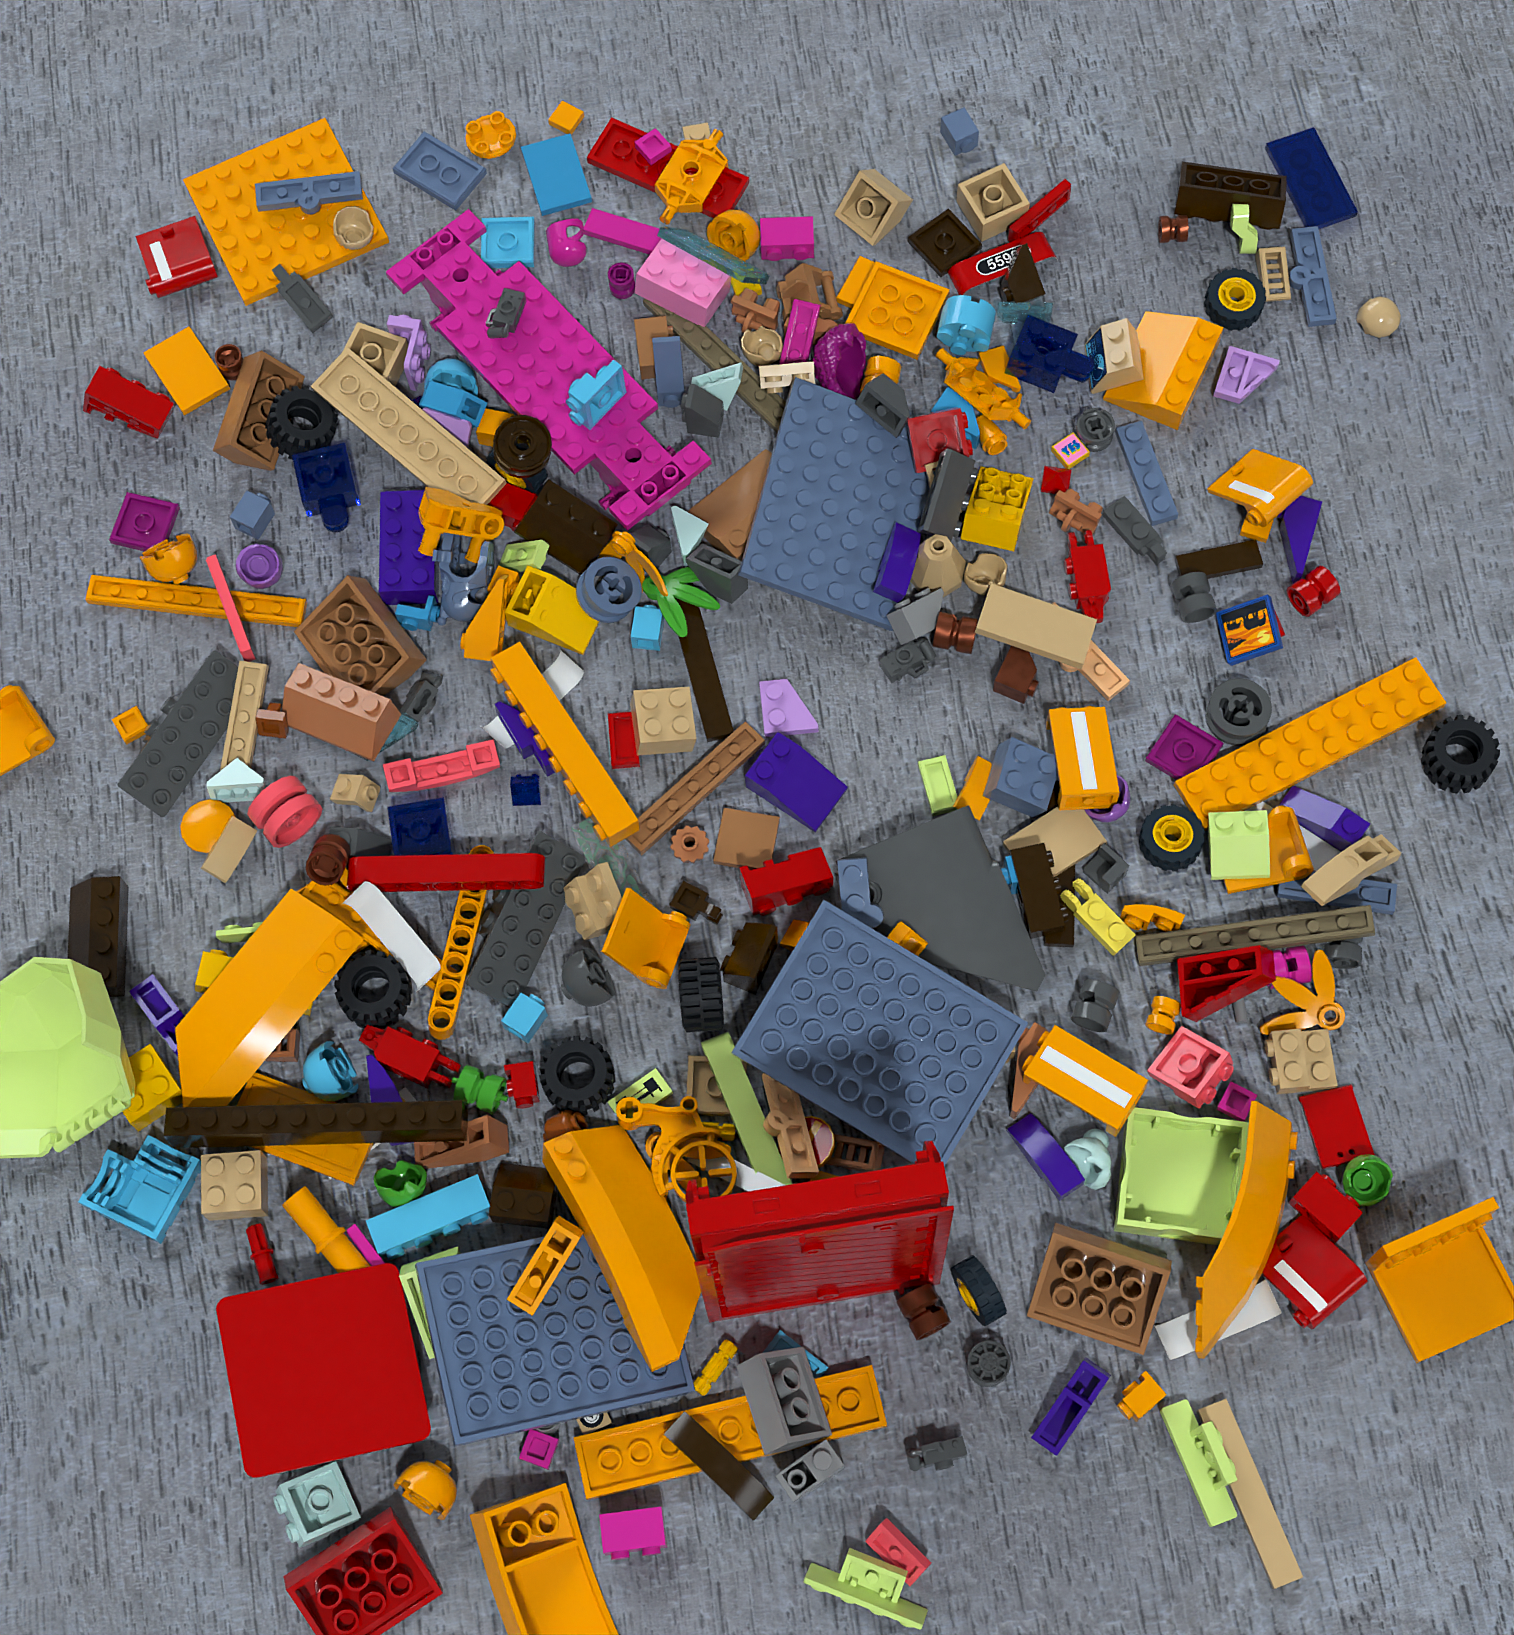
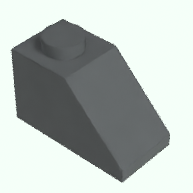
M884 373L864 386L855 405L896 438L899 437L910 417L904 389Z
M648 525L629 533L634 537L636 541L634 544L637 549L653 563L656 569L672 552L670 538L661 529L655 530Z
M703 543L686 558V563L709 594L733 604L748 589V579L738 576L742 561Z
M330 827L329 834L338 835L349 844L351 850L350 858L390 856L392 840L390 838L359 828Z

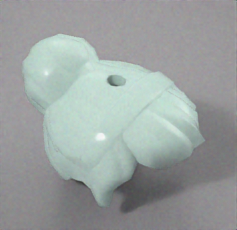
M1096 1128L1087 1131L1083 1138L1076 1139L1064 1147L1065 1153L1085 1178L1084 1185L1094 1190L1105 1187L1111 1177V1157L1107 1149L1109 1138L1103 1130Z

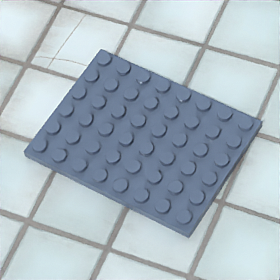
M795 377L790 387L738 576L893 631L886 615L896 611L894 605L897 603L874 593L873 590L880 573L878 569L894 524L897 522L916 532L918 531L930 490L926 472L915 473L907 424L904 426L899 437L896 438L855 405L857 400Z
M823 900L731 1053L913 1164L917 1161L916 1151H923L924 1141H932L940 1154L941 1162H944L945 1166L1024 1032L1028 1022Z
M584 1235L580 1238L533 1316L506 1299L544 1237L416 1263L415 1265L454 1447L693 1393L695 1388L684 1344L679 1360L653 1372L650 1370L623 1323L624 1319Z

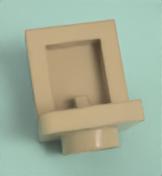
M339 774L330 800L336 804L357 805L366 812H372L380 792V786L364 775Z

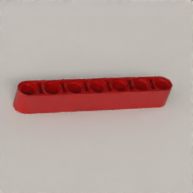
M537 853L352 857L348 861L347 889L354 892L365 881L374 884L381 892L539 889L544 887L545 857Z

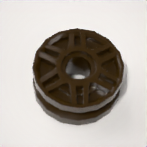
M527 415L512 416L504 420L496 429L493 439L494 459L499 468L506 474L517 478L533 477L540 473L549 462L552 448L551 434L546 426L537 418ZM518 443H526L529 448L521 451L515 446Z

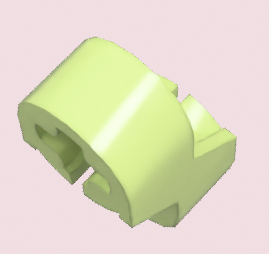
M1232 204L1230 226L1239 235V253L1256 254L1258 233L1256 228L1249 223V205Z

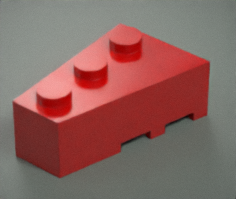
M99 365L85 391L83 411L91 414L92 410L106 414L105 420L111 422L115 418L128 423V428L158 439L172 414L174 403L162 393L157 392L155 394L147 390L139 381H129L121 377V374L115 369L104 368Z
M818 847L790 854L787 856L788 860L774 864L772 859L763 862L764 867L749 870L748 865L739 867L741 887L753 916L757 914L761 916L771 914L776 910V907L784 904L788 906L798 904L803 900V897L811 894L819 896L827 893L830 887H833V875L822 848Z
M1261 945L1177 959L1182 1017L1194 1022L1276 981L1274 953Z

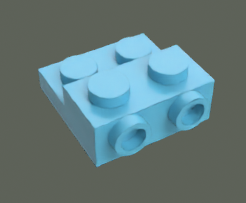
M613 360L608 366H603L598 371L596 378L586 373L581 379L578 378L571 384L566 404L572 410L568 415L578 426L584 425L591 430L627 393L622 366Z

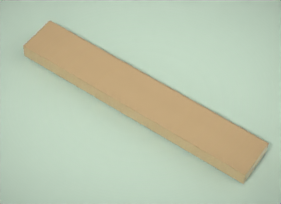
M1227 1399L1198 1409L1197 1413L1202 1424L1212 1421L1214 1427L1219 1430L1223 1439L1222 1445L1228 1458L1234 1463L1237 1481L1230 1484L1229 1488L1272 1588L1276 1589L1303 1578Z

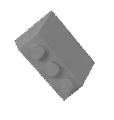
M804 1346L759 1353L737 1365L764 1455L788 1451L832 1435Z

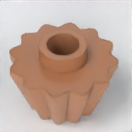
M686 825L684 829H677L676 835L671 837L673 843L670 848L674 851V857L681 859L683 863L691 862L694 864L696 861L702 860L703 856L709 851L707 845L710 840L706 838V832L700 831L697 826L691 828ZM689 843H694V844H695L693 847H686V846H685V845H687V844H689Z

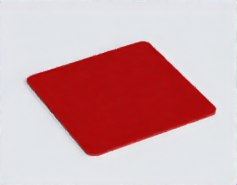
M391 1263L379 1264L224 1297L218 1302L216 1306L243 1466L248 1476L260 1478L420 1442L430 1435L431 1425L403 1288L399 1277V1270L395 1265Z

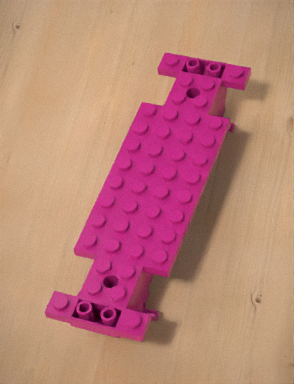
M469 209L388 269L386 271L387 278L403 294L420 282L430 295L431 301L439 308L441 313L429 322L431 328L435 332L437 330L517 415L537 418L546 426L551 434V451L574 475L590 463L599 473V478L610 490L609 494L598 501L599 505L605 511L609 508L610 513L628 531L645 516L653 514L687 487L694 477L712 464L711 458L694 441L676 453L670 445L664 449L640 423L658 409V403L623 367L627 393L591 430L584 425L578 426L570 419L568 414L572 410L567 406L566 400L569 398L568 391L571 384L576 379H581L586 373L596 378L598 371L603 366H608L615 359L520 261L504 273L500 269L494 273L469 247L471 243L487 231L485 225ZM507 288L525 293L527 302L515 333L509 332L507 338L490 339L487 335V330L490 327L486 326V321L490 310L497 308L503 289ZM632 458L640 459L639 461L634 463L629 462Z

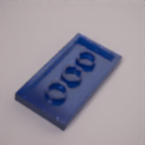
M1314 127L1266 143L1265 150L1278 175L1287 176L1286 191L1305 227L1318 226V229L1357 216L1358 211Z

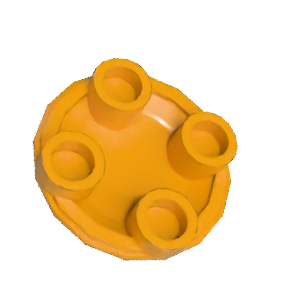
M500 111L482 116L477 120L468 122L466 125V145L472 154L480 158L491 159L500 157L507 153L515 143V126Z
M211 799L200 801L191 806L182 818L180 826L182 838L191 850L209 853L212 846L218 841L229 819L232 816H236L231 808L221 801Z

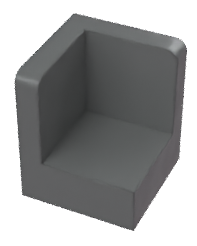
M1103 843L1099 848L1098 854L1084 867L1083 873L1108 894L1127 875L1130 865Z

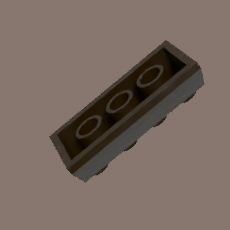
M1182 161L1174 214L1187 215L1188 218H1205L1210 222H1230L1232 204H1248L1249 223L1251 225L1259 226L1265 230L1280 229L1286 203L1287 176Z
M121 876L92 877L70 888L68 959L101 973L109 997L125 996L129 887Z

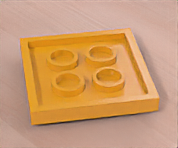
M876 261L845 324L854 323L867 341L918 360L945 305L950 289Z

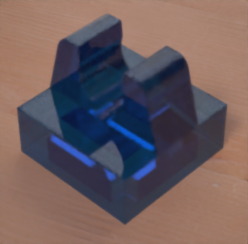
M517 774L515 777H511L510 787L513 806L541 805L540 779L537 774H532V776Z

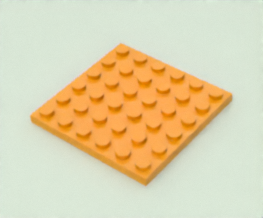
M326 118L183 179L245 306L279 292L276 285L280 281L272 271L279 264L289 275L295 271L303 280H306L389 243L388 236L363 189L362 200L321 204L320 210L312 215L305 214L301 207L258 212L255 183L353 172ZM356 206L369 214V219L373 225V236L370 243L365 247L349 250L340 246L333 233V221L339 210L345 207Z

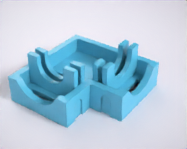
M148 1135L134 1161L107 1149L97 1178L91 1187L82 1194L78 1202L82 1206L92 1211L94 1210L100 1215L114 1222L121 1223L125 1227L162 1244L166 1236L165 1233L174 1222L181 1209L180 1206L183 1200H186L195 1183V1178L201 1172V1160L182 1153ZM162 1150L187 1162V1164L183 1167L159 1155ZM111 1169H113V1172H112L110 1178L108 1179V1181H107L105 1187L103 1188L102 1192L100 1193L99 1191H100L102 1185L104 1184V1182H105L107 1176L109 1175Z

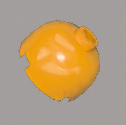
M727 210L716 216L707 227V237L713 250L717 248L723 254L719 257L731 265H740L748 260L759 246V227L755 220L742 210Z
M190 534L177 535L178 541L169 542L166 539L142 553L143 556H140V560L148 574L156 580L162 582L173 581L174 584L187 580L189 578L188 573L194 569L197 563V550Z
M436 1460L434 1464L428 1461L414 1462L407 1466L394 1482L396 1490L400 1485L405 1489L402 1494L405 1499L429 1515L433 1511L440 1513L437 1518L440 1520H444L456 1501L457 1488L454 1479L449 1475L451 1469L439 1460Z

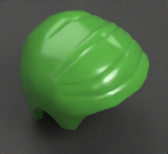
M1371 1154L1357 1156L1345 1168L1343 1174L1344 1191L1346 1195L1355 1199L1359 1205H1375L1388 1194L1393 1173L1389 1165L1378 1156Z
M403 1160L397 1161L394 1169L389 1170L382 1167L374 1175V1185L379 1196L388 1205L396 1208L418 1199L423 1194L427 1182V1172L421 1165L408 1163Z

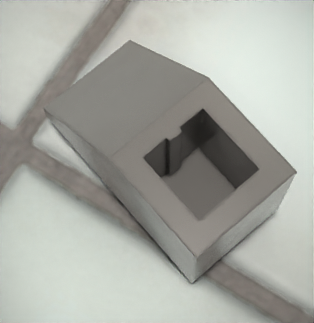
M927 588L914 595L915 601L911 602L907 598L894 605L896 611L886 615L901 645L936 629L944 595L942 588L933 592Z
M824 1440L775 1475V1477L791 1500L795 1502L844 1470V1464L828 1441Z

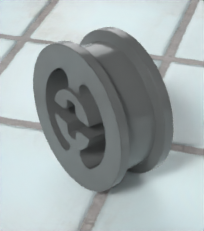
M1236 678L1221 683L1213 691L1206 709V722L1210 731L1216 738L1230 745H1246L1258 739L1264 733L1271 717L1272 704L1270 697L1260 685L1251 680ZM1247 700L1250 703L1246 705L1244 712L1240 711ZM1220 708H1223L1225 710L1224 718L1220 712ZM1254 708L1256 709L1258 716L1253 715ZM1233 712H1236L1237 714L1234 716L1232 723H1229L1228 721L1231 719Z

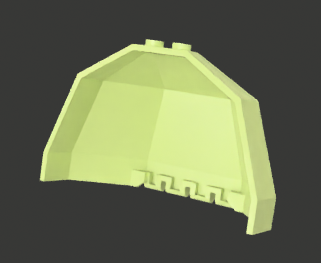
M33 957L0 981V1159L43 1157L49 1153L52 1147L56 1152L60 1153L74 1144L75 1141L80 1140L94 1129L112 1119L113 1116L131 1106V1099L135 1097V1078L123 1036L101 973L71 959Z

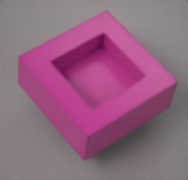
M656 128L635 141V148L650 165L672 152L670 143Z
M1230 1081L1216 1110L1244 1122L1250 1111L1251 1101H1255L1257 1094Z
M529 1430L519 1459L549 1470L560 1440L535 1430Z

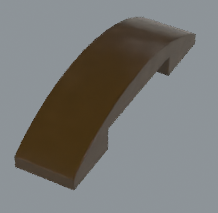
M685 1411L663 1434L753 1521L774 1499V1496L728 1450Z

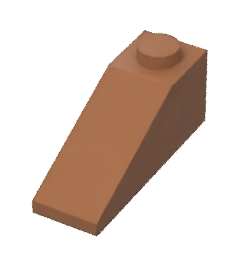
M1036 1022L1033 1023L1030 1029L1025 1028L1017 1042L1019 1046L1016 1055L1010 1117L1014 1120L1038 1086L1032 1080L1029 1084L1024 1083V1071L1021 1070L1028 1056L1036 1055L1040 1049L1037 1043L1042 1034L1048 1031Z
M485 1115L468 1121L467 1141L414 1142L415 1164L421 1165L424 1169L482 1162L509 1153L507 1125L489 1115Z

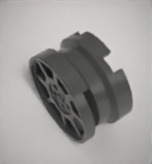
M1097 408L1087 409L1078 417L1075 435L1080 441L1082 439L1087 444L1085 447L1090 452L1102 451L1112 442L1115 421L1106 410L1101 411L1097 410Z
M991 1340L976 1344L971 1349L967 1359L969 1376L975 1383L983 1387H994L1003 1382L1011 1366V1359L1007 1349L1002 1344Z

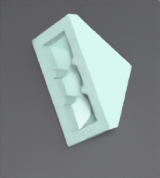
M737 363L692 377L691 384L698 385L722 400L724 410L727 411L741 383L743 365L742 363Z
M672 506L671 513L684 567H687L686 558L699 547L709 524L678 506Z
M238 758L207 781V789L211 800L223 803L253 801L266 788L264 778Z

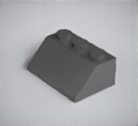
M948 448L940 453L918 533L930 537L935 534L947 536L950 541H952L953 537H958L962 522L958 521L961 510H966L970 495L966 494L968 484L973 485L978 469L974 468L975 460Z

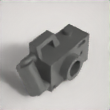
M507 288L503 289L497 308L490 310L486 321V326L490 327L487 330V335L490 339L507 338L509 332L515 333L527 302L525 293Z
M920 639L915 643L912 640L881 658L879 663L885 675L893 683L896 680L900 681L906 674L917 678L929 670L927 664L934 660L936 654L928 639ZM921 665L924 667L918 672H915V669L920 667Z
M423 672L419 682L413 684L406 696L407 700L399 711L401 717L409 723H417L421 720L424 713L428 714L436 704L434 697L438 692L437 688L442 684V677Z
M963 1436L922 1445L918 1449L910 1448L907 1451L908 1464L912 1471H918L922 1467L927 1468L935 1466L936 1471L954 1466V1460L965 1458L968 1455Z

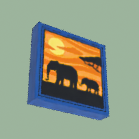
M1268 594L1216 612L1227 663L1230 666L1283 648L1272 598Z

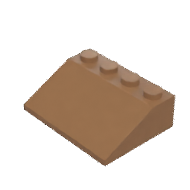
M767 449L763 450L687 511L709 524L703 537L716 550L742 561L772 455Z
M347 575L294 631L324 673L381 696L386 695L409 679L427 660L365 578Z
M1055 1222L1027 1317L1144 1355L1171 1272L1172 1260Z

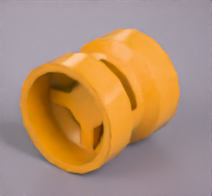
M1154 996L1151 1004L1153 1011L1152 1014L1148 1015L1145 1026L1161 1034H1173L1176 1026L1174 1019L1180 1013L1181 1004L1168 997Z

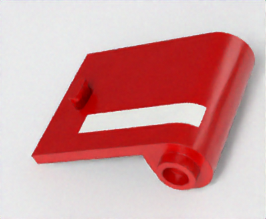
M195 216L135 236L150 277L145 281L151 295L156 294L158 298L218 278Z
M1303 1214L1276 1236L1274 1246L1262 1272V1275L1292 1303L1294 1310L1292 1316L1302 1328L1309 1327L1310 1329L1318 1326L1367 1283V1278L1360 1268Z

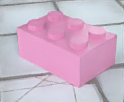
M662 237L636 274L635 294L697 325L705 327L730 291L732 272Z

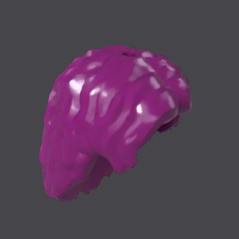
M854 323L839 324L826 332L817 341L818 344L815 345L813 358L815 378L820 381L823 388L858 400L862 386L863 369L866 363V340Z

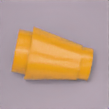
M984 415L977 417L976 420L980 431L979 439L983 451L988 452L989 455H997L1004 451L1008 444L1006 434Z

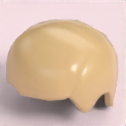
M356 206L345 207L339 210L334 218L333 233L340 246L349 250L361 249L370 243L373 236V225L369 219V214L365 210Z
M1376 297L1369 299L1359 309L1356 320L1363 327L1365 334L1381 338L1390 336L1398 328L1401 315L1398 307L1392 300L1386 297Z
M760 326L758 330L753 332L747 329L741 338L743 354L753 365L758 367L767 366L778 361L781 357L783 350L782 337L775 330L765 329L763 326Z
M979 554L973 564L970 562L967 564L964 582L971 591L986 596L991 583L1001 587L1005 585L1008 565L1003 558L995 554Z

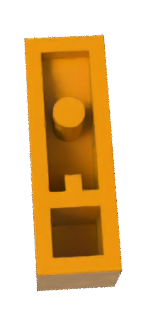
M503 575L497 580L467 628L466 633L462 634L460 647L464 649V658L491 661V657L503 651L506 619L504 612L507 608L509 575Z
M558 1216L506 1300L533 1316L585 1231Z

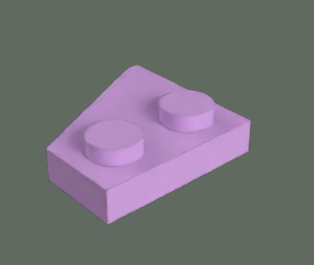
M1229 346L1213 396L1240 404L1277 370L1280 360Z
M788 679L759 681L765 737H774L777 732L784 736L819 732L818 723Z

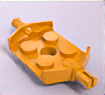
M714 129L709 139L682 140L655 183V192L666 205L665 211L660 216L662 223L669 225L677 212L692 213L703 211L702 204L724 168H728L727 158L717 148L718 142L723 137V133L720 130ZM691 167L698 170L694 175H688L684 171Z
M944 348L937 352L936 358L947 365L944 383L989 420H1007L1008 422L1013 420L1024 430L1031 424V420L1023 415L1019 409L1022 394L1019 393L1017 398L1012 399L1004 389L997 387L988 380L985 373L976 369L980 362L979 359L956 358Z

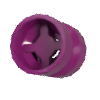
M623 262L612 265L608 270L611 294L618 299L631 297L635 292V278L632 267Z

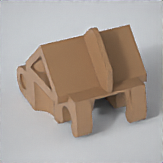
M802 263L785 275V281L778 282L776 292L778 299H782L783 302L782 317L784 324L787 318L790 317L794 299L821 305L819 318L831 319L834 321L843 316L842 309L838 307L832 283L834 280L833 272H822L820 268ZM822 285L827 304L819 301L816 286Z

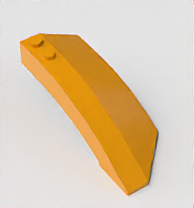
M620 1125L570 1131L544 1142L542 1162L568 1205L578 1226L585 1231L583 1235L624 1319L623 1323L650 1370L653 1372L679 1360L699 1296L701 1295V1288L694 1264L695 1260L665 1197H660L650 1170L626 1130Z

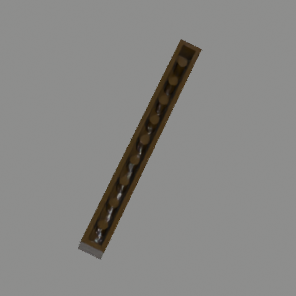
M462 1100L166 1108L163 1136L172 1148L467 1141L468 1111Z

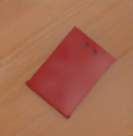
M1352 1085L1298 1097L1322 1169L1347 1164L1360 1155H1375Z

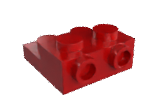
M950 408L908 419L906 424L915 473L926 472L925 465L937 462L940 453L947 448L967 457L973 455L970 439L966 440L965 429L968 428L967 415L965 412H961V408Z

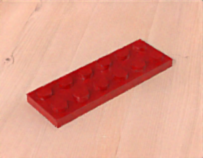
M611 117L588 154L587 163L655 192V183L678 146L670 143L672 152L650 165L635 148V141L647 133ZM691 167L684 172L688 175H694L698 170ZM725 167L702 204L703 211L700 213L715 218L727 210H734L749 185V177Z

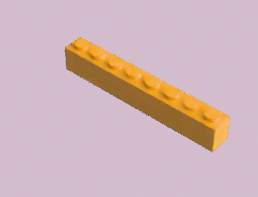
M521 642L491 657L492 669L490 673L498 685L502 683L507 690L504 694L512 707L517 705L521 711L519 717L523 725L527 729L531 727L536 734L533 738L541 751L546 749L550 755L548 761L555 773L561 772L565 778L563 784L567 792L571 796L575 794L580 801L578 807L586 819L590 817L594 822L593 830L600 841L605 840L609 847H612L639 831V820Z

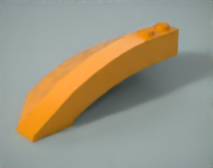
M290 889L175 1028L183 1107L227 1106L364 939L341 920L295 890Z
M1251 1101L1246 1159L1240 1189L1231 1218L1218 1249L1203 1277L1196 1276V1287L1200 1293L1201 1300L1196 1301V1325H1198L1195 1352L1200 1359H1204L1245 1306L1261 1277L1282 1220L1289 1179H1294L1295 1161H1290L1291 1150H1297L1298 1132H1293L1291 1121L1258 1101Z
M566 1483L470 1514L487 1577L508 1635H619L593 1572Z

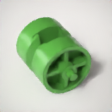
M466 1065L459 1078L453 1077L452 1083L456 1084L453 1099L462 1100L465 1105L473 1104L476 1101V1105L481 1111L493 1115L501 1101H508L509 1097L504 1095L507 1079L495 1074L484 1078V1073L480 1069Z

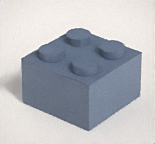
M1011 737L997 747L983 796L1032 818L1043 813L1048 808L1058 774L1055 755Z

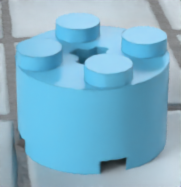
M967 295L948 298L942 308L937 338L945 345L951 347L950 351L956 355H964L966 352L987 351L996 315L994 307L988 302L980 299V302L977 303L971 301L972 296Z

